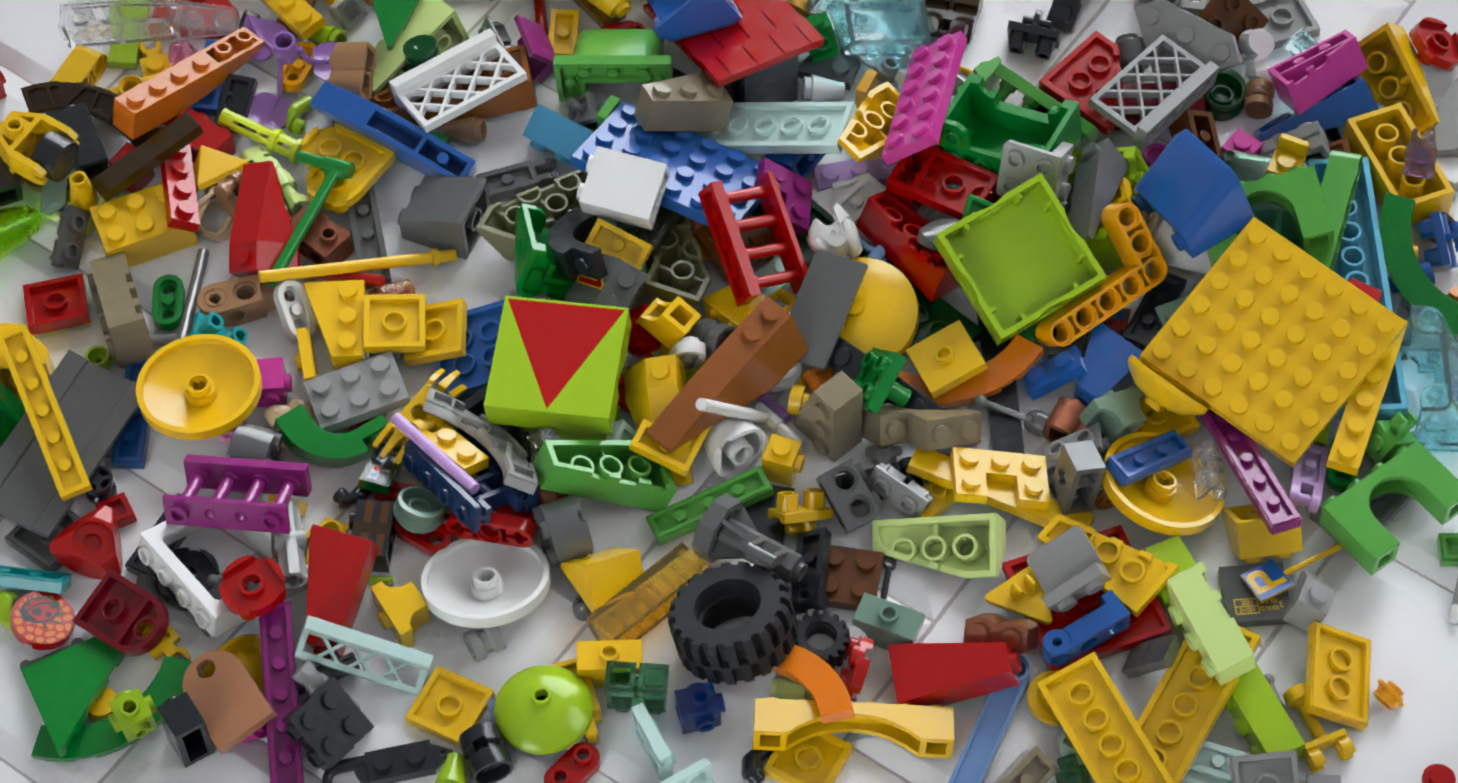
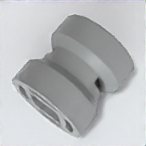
M498 626L482 628V631L480 629L477 631L471 629L463 633L465 644L475 662L486 659L487 654L491 652L490 650L498 653L507 648Z

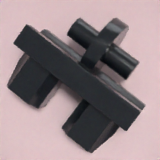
M1036 10L1034 17L1024 15L1022 23L1009 20L1007 27L1009 51L1024 54L1026 43L1037 44L1035 56L1050 60L1054 49H1059L1061 41L1059 39L1060 30L1051 29L1052 21L1042 19V10Z

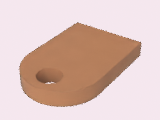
M223 650L209 651L198 656L188 666L183 677V693L187 692L206 723L212 742L222 755L277 717L245 665L230 652ZM208 664H215L213 675L209 678H201L202 669Z

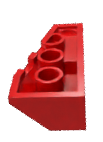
M272 161L243 165L229 242V273L238 278L256 275L258 271L272 270L293 234L290 212L286 210L282 197V187L274 162ZM300 246L287 268L300 266Z

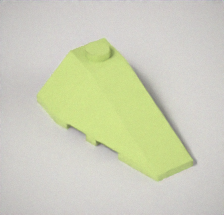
M996 513L872 520V551L884 552V556L964 579L995 578L999 575L1006 554V520Z

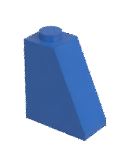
M1103 323L1094 327L1083 358L1087 373L1077 378L1074 398L1081 401L1087 407L1093 399L1099 398L1110 390H1113L1115 393L1127 389L1134 382L1127 359L1131 354L1140 359V354L1143 351Z

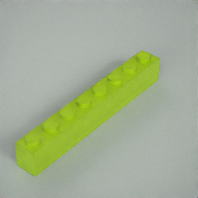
M1179 535L1144 549V551L1153 554L1159 560L1166 563L1169 561L1178 565L1179 571L1175 575L1196 565ZM1168 583L1157 594L1159 603L1167 608L1171 607ZM1171 618L1176 631H1181L1183 635L1187 633L1182 624L1177 626ZM1255 661L1256 668L1242 675L1224 710H1228L1233 717V724L1237 734L1241 738L1244 737L1249 744L1250 754L1296 750L1299 761L1302 759L1306 744Z

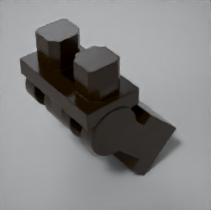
M925 0L918 35L941 38L946 34L952 35L962 31L967 38L966 43L969 44L970 40L973 39L984 0Z

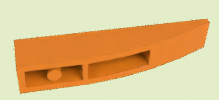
M242 27L115 97L113 125L132 140L177 116L227 79L228 73H235L264 46V41L246 27Z

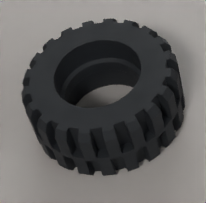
M738 561L736 565H731L730 562L722 563L721 567L713 569L711 566L704 569L703 574L691 577L688 580L687 586L682 585L676 594L677 598L672 600L669 608L668 624L683 666L692 672L694 676L702 680L707 678L708 682L714 684L725 682L727 685H737L738 681L745 680L746 683L755 681L754 677L761 674L764 677L771 673L772 667L775 665L779 667L786 659L785 654H790L795 645L794 641L798 637V621L785 582L774 571L767 570L766 567L756 563L750 566L748 562ZM752 617L747 622L734 628L715 629L721 623L732 618Z

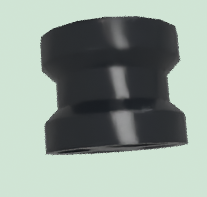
M98 466L89 480L93 489L85 492L88 501L94 505L117 495V487L111 471L106 467Z

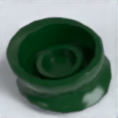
M1229 68L1218 72L1214 86L1203 95L1205 111L1212 112L1215 121L1231 120L1242 111L1245 101L1246 84L1239 73Z

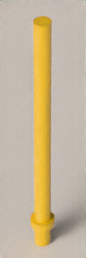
M431 248L430 252L263 270L258 271V278L260 283L424 264L439 266L441 262L456 261L457 255L455 249L438 251L437 248Z

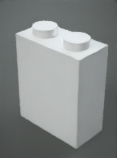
M597 146L595 154L590 155L587 161L586 172L588 175L585 183H580L576 199L579 200L582 212L652 230L670 177L668 165Z

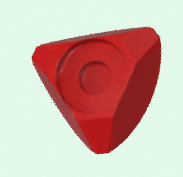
M101 506L82 516L61 531L50 542V552L55 559L75 573L102 580L109 569L120 575L122 573L123 558L120 532L114 510L109 506Z

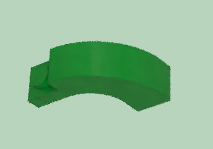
M301 404L276 418L273 429L284 435L282 442L299 458L323 467H345L367 459L369 449L366 445L368 444L372 447L373 442L388 422L381 414L351 432L342 434L331 433L317 426Z

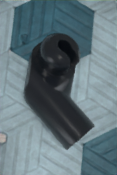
M357 485L349 493L345 488L341 487L333 495V501L339 504V508L349 509L357 504L358 499L366 500L373 491L358 488Z
M751 749L746 753L741 762V775L743 779L748 780V783H762L765 780V774L760 770L762 767L761 762L774 751Z

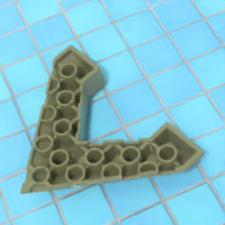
M578 169L554 179L553 184L539 189L536 186L516 194V199L501 205L499 201L489 205L476 226V231L506 260L514 262L515 219L521 203L540 207L546 216L544 228L551 229L562 216L576 207L581 209L576 196L580 183H585L588 173ZM660 206L652 230L638 226L634 227L637 238L653 246L645 262L649 271L646 282L642 287L643 304L645 303L650 306L657 297L662 301L672 302L679 296L691 307L698 306L711 283L708 270L704 266L698 242L694 238L690 220L688 217Z

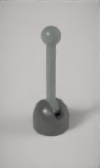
M977 395L974 399L978 407L987 406L1023 420L1028 432L1041 437L1049 413L1041 410H1031L1025 415L991 402L984 395Z

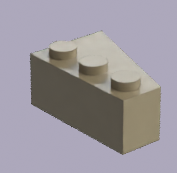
M841 370L813 391L792 424L813 443L814 448L822 456L826 455L833 462H836L862 442L863 390Z

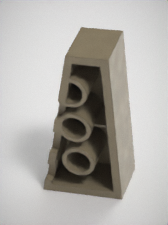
M124 251L89 261L92 273L87 275L91 292H98V295L93 296L97 313L104 312V317L99 318L104 336L108 334L111 336V339L106 340L110 357L117 356L120 368L148 360L155 352Z

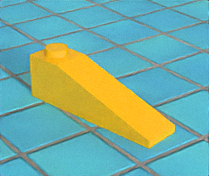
M1387 22L1360 40L1358 43L1368 68L1363 70L1358 76L1365 79L1374 99L1384 107L1402 103L1420 135L1438 125L1440 120L1423 70L1417 59L1416 50L1404 27Z
M888 81L870 90L837 141L857 162L881 158L900 96V93Z

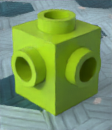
M139 687L134 690H124L118 693L114 700L108 702L113 711L112 714L108 715V718L116 733L123 731L128 743L142 738L158 728L153 717L154 714L158 713V710L151 696L143 697Z

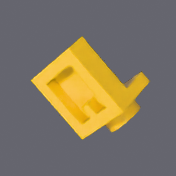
M1281 133L1266 174L1274 173L1277 175L1288 172L1293 167L1303 166L1309 142Z

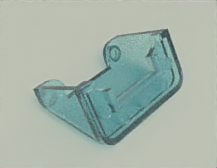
M1411 305L1407 319V329L1400 347L1401 360H1408V358L1413 360L1418 366V373L1434 374L1435 383L1426 386L1421 392V409L1417 419L1418 422L1416 423L1415 430L1411 431V433L1429 452H1458V339L1438 309L1432 306Z

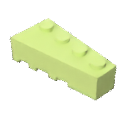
M420 0L404 31L402 30L397 38L394 48L388 51L384 39L377 43L375 46L377 61L373 75L372 94L390 88V80L409 71L403 53V45L410 38L417 35H430L434 37L440 54L451 49L450 47L456 42L462 43L470 39L453 8L443 0Z

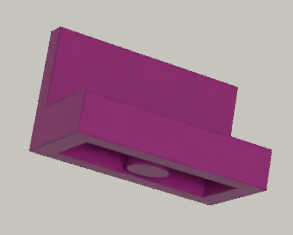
M516 15L514 21L521 35L517 44L518 46L525 44L533 80L542 84L554 71L553 60L556 54L542 25Z

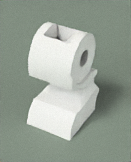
M1261 28L1245 30L1241 33L1238 40L1240 50L1247 55L1243 60L1246 67L1245 77L1249 78V80L1262 78L1272 81L1267 69L1277 64L1265 65L1264 62L1275 47L1272 36L1265 29Z

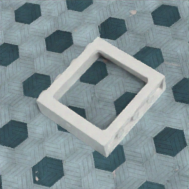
M230 491L227 499L243 500L245 496L240 491ZM166 521L140 533L138 549L140 560L144 565H149L153 569L163 586L169 587L175 594L178 603L192 613L200 628L206 629L215 638L246 621L239 615L230 612L222 599H214L167 547V545L203 527L166 524ZM240 530L263 556L273 559L271 532ZM308 581L307 585L300 587L298 590H286L285 600L308 589ZM252 583L248 585V589L246 591H254L258 589V586L261 583Z

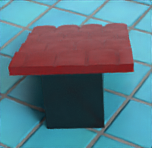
M733 0L743 17L736 24L674 41L717 87L724 86L728 94L732 96L733 102H794L798 100V55L824 45V38L805 17H801L784 0ZM649 2L643 5L644 12L652 20L657 17Z

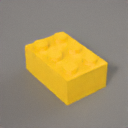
M162 183L89 208L105 255L109 256L124 251L129 268L198 244L196 233L167 227Z

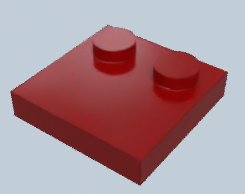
M83 273L22 285L27 324L32 335L91 323Z

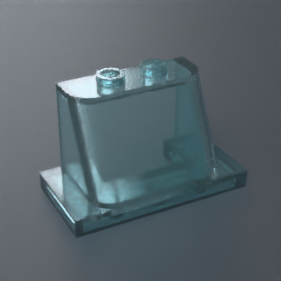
M809 0L807 2L809 13H821L824 11L828 13L844 53L848 56H865L866 59L892 56L894 59H901L912 55L913 51L919 46L932 44L925 6L926 0Z

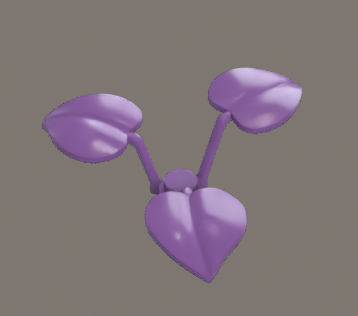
M247 15L243 27H246L264 41V46L250 59L263 62L268 60L273 54L278 64L277 95L275 96L268 92L255 95L247 118L272 130L275 128L284 129L286 127L288 109L293 104V101L281 98L283 95V66L292 64L298 55H301L309 65H315L314 73L316 77L325 82L332 71L329 56L336 42H325L314 47L312 59L304 52L302 46H297L294 35L288 32L282 24Z

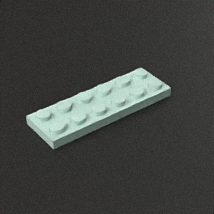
M854 101L733 102L725 131L692 132L707 139H713L723 146L741 151L744 154H841L843 148L837 141L857 112V107Z

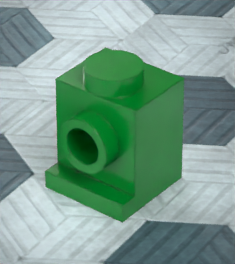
M824 11L805 18L824 38L823 46L808 51L812 63L839 55L840 51L827 12Z

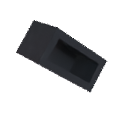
M187 692L179 696L170 697L161 706L157 707L167 739L185 768L215 752L206 723Z

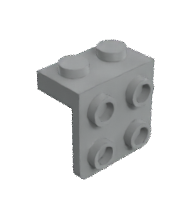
M1008 140L1003 146L996 187L997 194L1002 197L1007 192L1042 173L1060 202L1066 201L1070 192V184L1067 183L1068 175L1071 174L1075 165V157L1072 156L1074 144L1062 141L1053 152H1049L1017 141Z
M1073 526L1027 557L1030 569L1046 594L1041 597L1048 609L1057 613L1070 610L1077 604L1078 600L1087 594L1092 595L1100 591L1105 586V583L1112 579L1084 530L1079 526Z

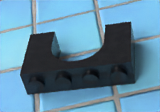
M85 102L77 105H68L63 109L50 113H41L65 124L79 135L77 139L80 142L78 146L79 154L74 165L76 171L85 172L89 180H92L109 168L107 154ZM0 156L1 207L24 199L18 174L15 173L13 175L7 163Z

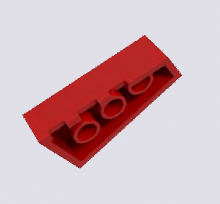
M886 190L870 196L856 227L875 246H882L885 250V256L931 302L960 288L959 283L939 251L926 248L917 241L919 230L930 222Z

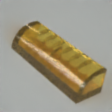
M681 542L586 617L588 627L597 641L641 639L668 617L672 600L677 598L678 590L682 585L687 586L688 580L694 575L699 576L703 574L704 569L708 568V564Z

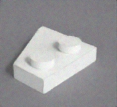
M865 173L849 181L843 180L833 183L832 188L817 193L815 189L812 190V201L831 215L834 213L833 207L839 204L856 225L868 198L886 190V187L869 173Z

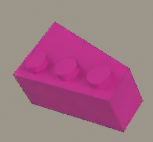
M1345 29L1267 70L1279 99L1296 114L1301 115L1343 84L1358 76L1368 66L1357 38Z

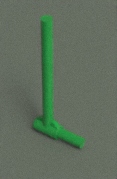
M304 151L298 152L297 162L321 168L325 179L272 269L288 267L337 180L342 181L353 177L355 172L354 163L331 156L322 157ZM279 281L266 282V284L276 287Z

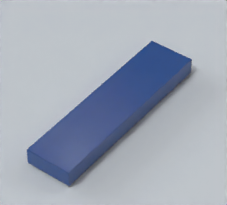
M147 360L126 366L124 378L137 382L138 375ZM139 407L114 443L111 461L113 469H144L150 425L144 419Z

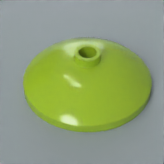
M538 665L516 673L504 683L495 700L494 716L503 738L513 747L530 754H553L571 747L583 737L592 721L593 701L588 686L574 672L555 665ZM540 696L547 697L544 700H537V698Z

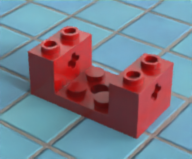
M933 146L901 159L886 180V191L916 213L922 204H925L960 220L962 219L969 193L992 203H996L1001 198L996 192L998 174ZM958 183L961 185V188L952 190L947 188L946 185Z

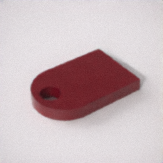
M109 569L72 622L121 654L135 657L150 652L161 642L168 628L169 614L166 606L153 594ZM153 624L151 633L146 637H142L144 629Z

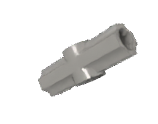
M290 498L287 505L291 531L289 534H271L272 558L276 559L283 572L286 590L291 591L298 590L300 587L307 585L308 572L306 566V530L301 527L299 503L294 502Z

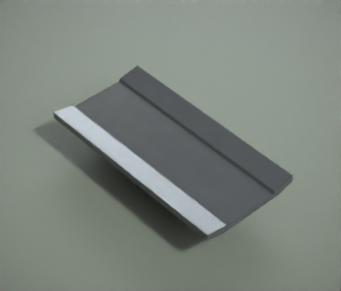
M69 349L50 376L49 382L90 480L139 407L136 398V382L129 381L104 369ZM25 412L0 448V517L37 535L50 539L78 496L64 502L60 498L27 412Z

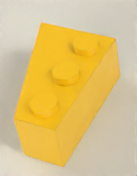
M364 280L303 283L316 321V327L321 335L333 371L367 359V353L363 352L364 295H367Z

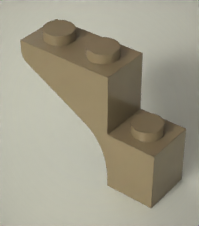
M886 403L882 405L878 414L862 411V438L879 446L909 442L925 451L981 443V412L977 410H916Z

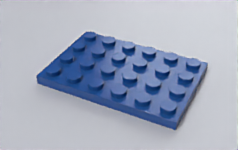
M624 102L574 152L570 160V166L587 173L586 165L590 155H594L597 146L665 163L668 165L670 177L660 206L708 227L709 224L698 193L709 183L719 180L722 181L727 192L755 187L754 182L757 180L758 163L760 162L746 156L741 151L730 149L713 139H707L692 131H644L634 116L636 106ZM760 199L730 204L735 219L748 218L759 205Z

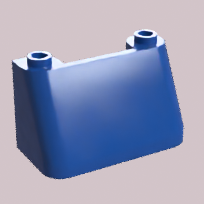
M647 0L657 16L653 19L655 26L652 29L661 41L667 39L669 42H674L729 27L743 18L733 0Z
M1184 129L1171 139L1133 189L1134 196L1131 197L1140 213L1144 211L1149 215L1154 211L1157 212L1172 227L1174 234L1171 235V239L1179 251L1185 250L1192 258L1197 257L1245 228L1249 221L1255 217L1240 180L1234 171L1188 129Z

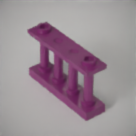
M187 454L183 461L187 481L186 489L182 495L164 494L162 501L166 524L289 534L291 526L287 504L291 496L309 497L312 491L309 463ZM200 488L216 490L212 498L196 497ZM230 491L247 492L243 500L227 499ZM261 493L278 494L273 503L257 501Z

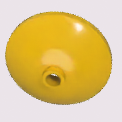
M1131 354L1127 359L1134 383L1147 396L1144 402L1157 412L1165 408L1178 415L1199 416L1206 414L1209 410L1208 407L1136 356Z

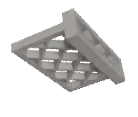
M1162 34L1089 99L1088 105L1134 138L1132 145L1137 146L1140 151H1143L1176 121L1186 109H1189L1214 86L1220 67L1211 60L1205 65ZM1163 46L1172 53V57H1157V50ZM1140 65H1153L1154 73H1139L1138 67ZM1159 65H1174L1175 74L1160 73ZM1179 65H1189L1196 71L1193 74H1180ZM1122 81H1135L1136 90H1121L1120 83ZM1140 81H1155L1157 90H1142ZM1161 81L1176 82L1177 88L1175 90H1162ZM1103 98H1117L1118 106H1107L1101 100ZM1122 98H1137L1138 106H1123ZM1143 98H1158L1159 105L1144 106ZM1124 114H1140V122L1134 126L1125 119Z

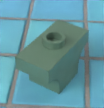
M1137 386L1115 393L1113 390H1110L1099 398L1093 399L1079 415V418L1085 427L1100 422L1101 432L1109 439L1110 443H1113L1127 434L1136 433L1147 420L1140 408V401L1145 394Z
M864 592L852 618V625L861 629L867 638L873 639L874 646L888 650L887 645L915 643L925 621V614Z

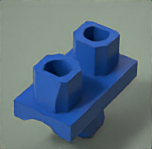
M1440 211L1430 213L1431 218L1417 223L1422 240L1436 237L1438 247L1424 250L1425 262L1428 261L1431 267L1456 268L1458 264L1453 243L1455 244L1456 252H1458V221L1450 223L1452 231L1450 233L1447 215L1441 214Z

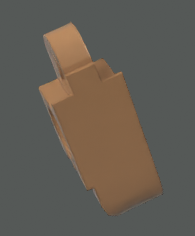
M258 274L205 286L197 296L199 312L204 315L212 311L222 316L224 327L232 325L235 327L267 317V311L277 309L273 299L276 287L260 283ZM284 293L285 299L289 301L290 296Z

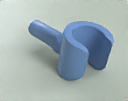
M860 238L862 249L869 254L866 258L887 261L886 257H884L885 250L882 246L876 245L874 248Z

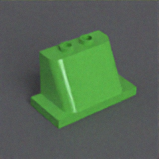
M652 29L584 30L577 36L572 55H554L553 60L559 102H566L570 97L576 99L588 91V83L648 84L674 78L671 55H664V41H661Z

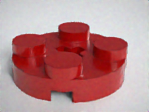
M1425 17L1410 30L1409 36L1418 52L1416 56L1420 63L1425 66L1432 64L1439 69L1453 71L1458 66V34L1455 32L1451 35L1445 30L1448 25L1443 21L1432 17Z
M246 555L234 560L225 568L222 574L221 585L219 584V592L226 608L246 621H251L256 617L268 614L286 598V581L280 566L268 557L262 559L255 558L254 555ZM252 581L254 584L261 583L258 589L246 591L249 582Z
M861 635L858 639L850 638L846 651V656H849L847 669L842 667L839 672V677L847 688L851 702H856V694H860L871 660L865 658L867 649L873 650L874 644L873 639Z

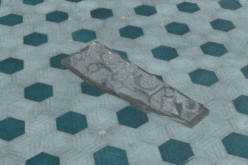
M67 0L60 4L58 29L67 48H75L77 45L87 47L223 36L237 31L238 10L235 7L180 0Z

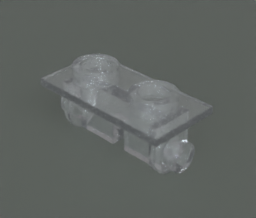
M1212 435L1203 443L1197 445L1191 455L1196 499L1200 500L1205 495H1208L1215 501H1223L1228 494L1225 478L1221 476L1224 473L1223 454L1215 446L1214 436Z

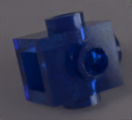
M700 682L693 683L684 689L674 691L675 709L683 735L696 731L708 732L717 726H721V713L726 712L722 693H715L712 682L704 684Z

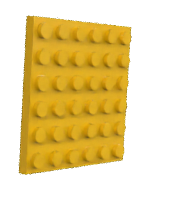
M1253 217L1140 354V360L1294 468L1403 332L1408 322Z

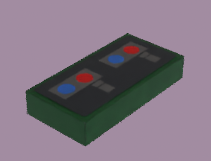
M382 443L377 449L375 448L359 477L358 488L389 495L403 467V461L399 466L394 463L401 448L395 447L384 459L380 457V453L386 444Z

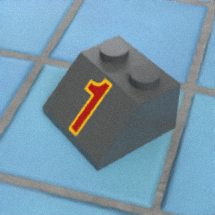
M602 253L608 275L601 280H596L579 274L563 300L566 302L626 307L630 310L646 282L647 274L622 259Z

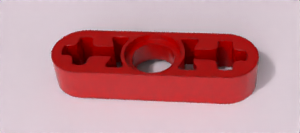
M452 512L445 524L446 529L452 535L459 538L522 548L531 546L537 533V526L528 518L491 512V523L485 525L481 521L480 530L474 533L465 524H462ZM486 525L492 526L497 530L491 529Z

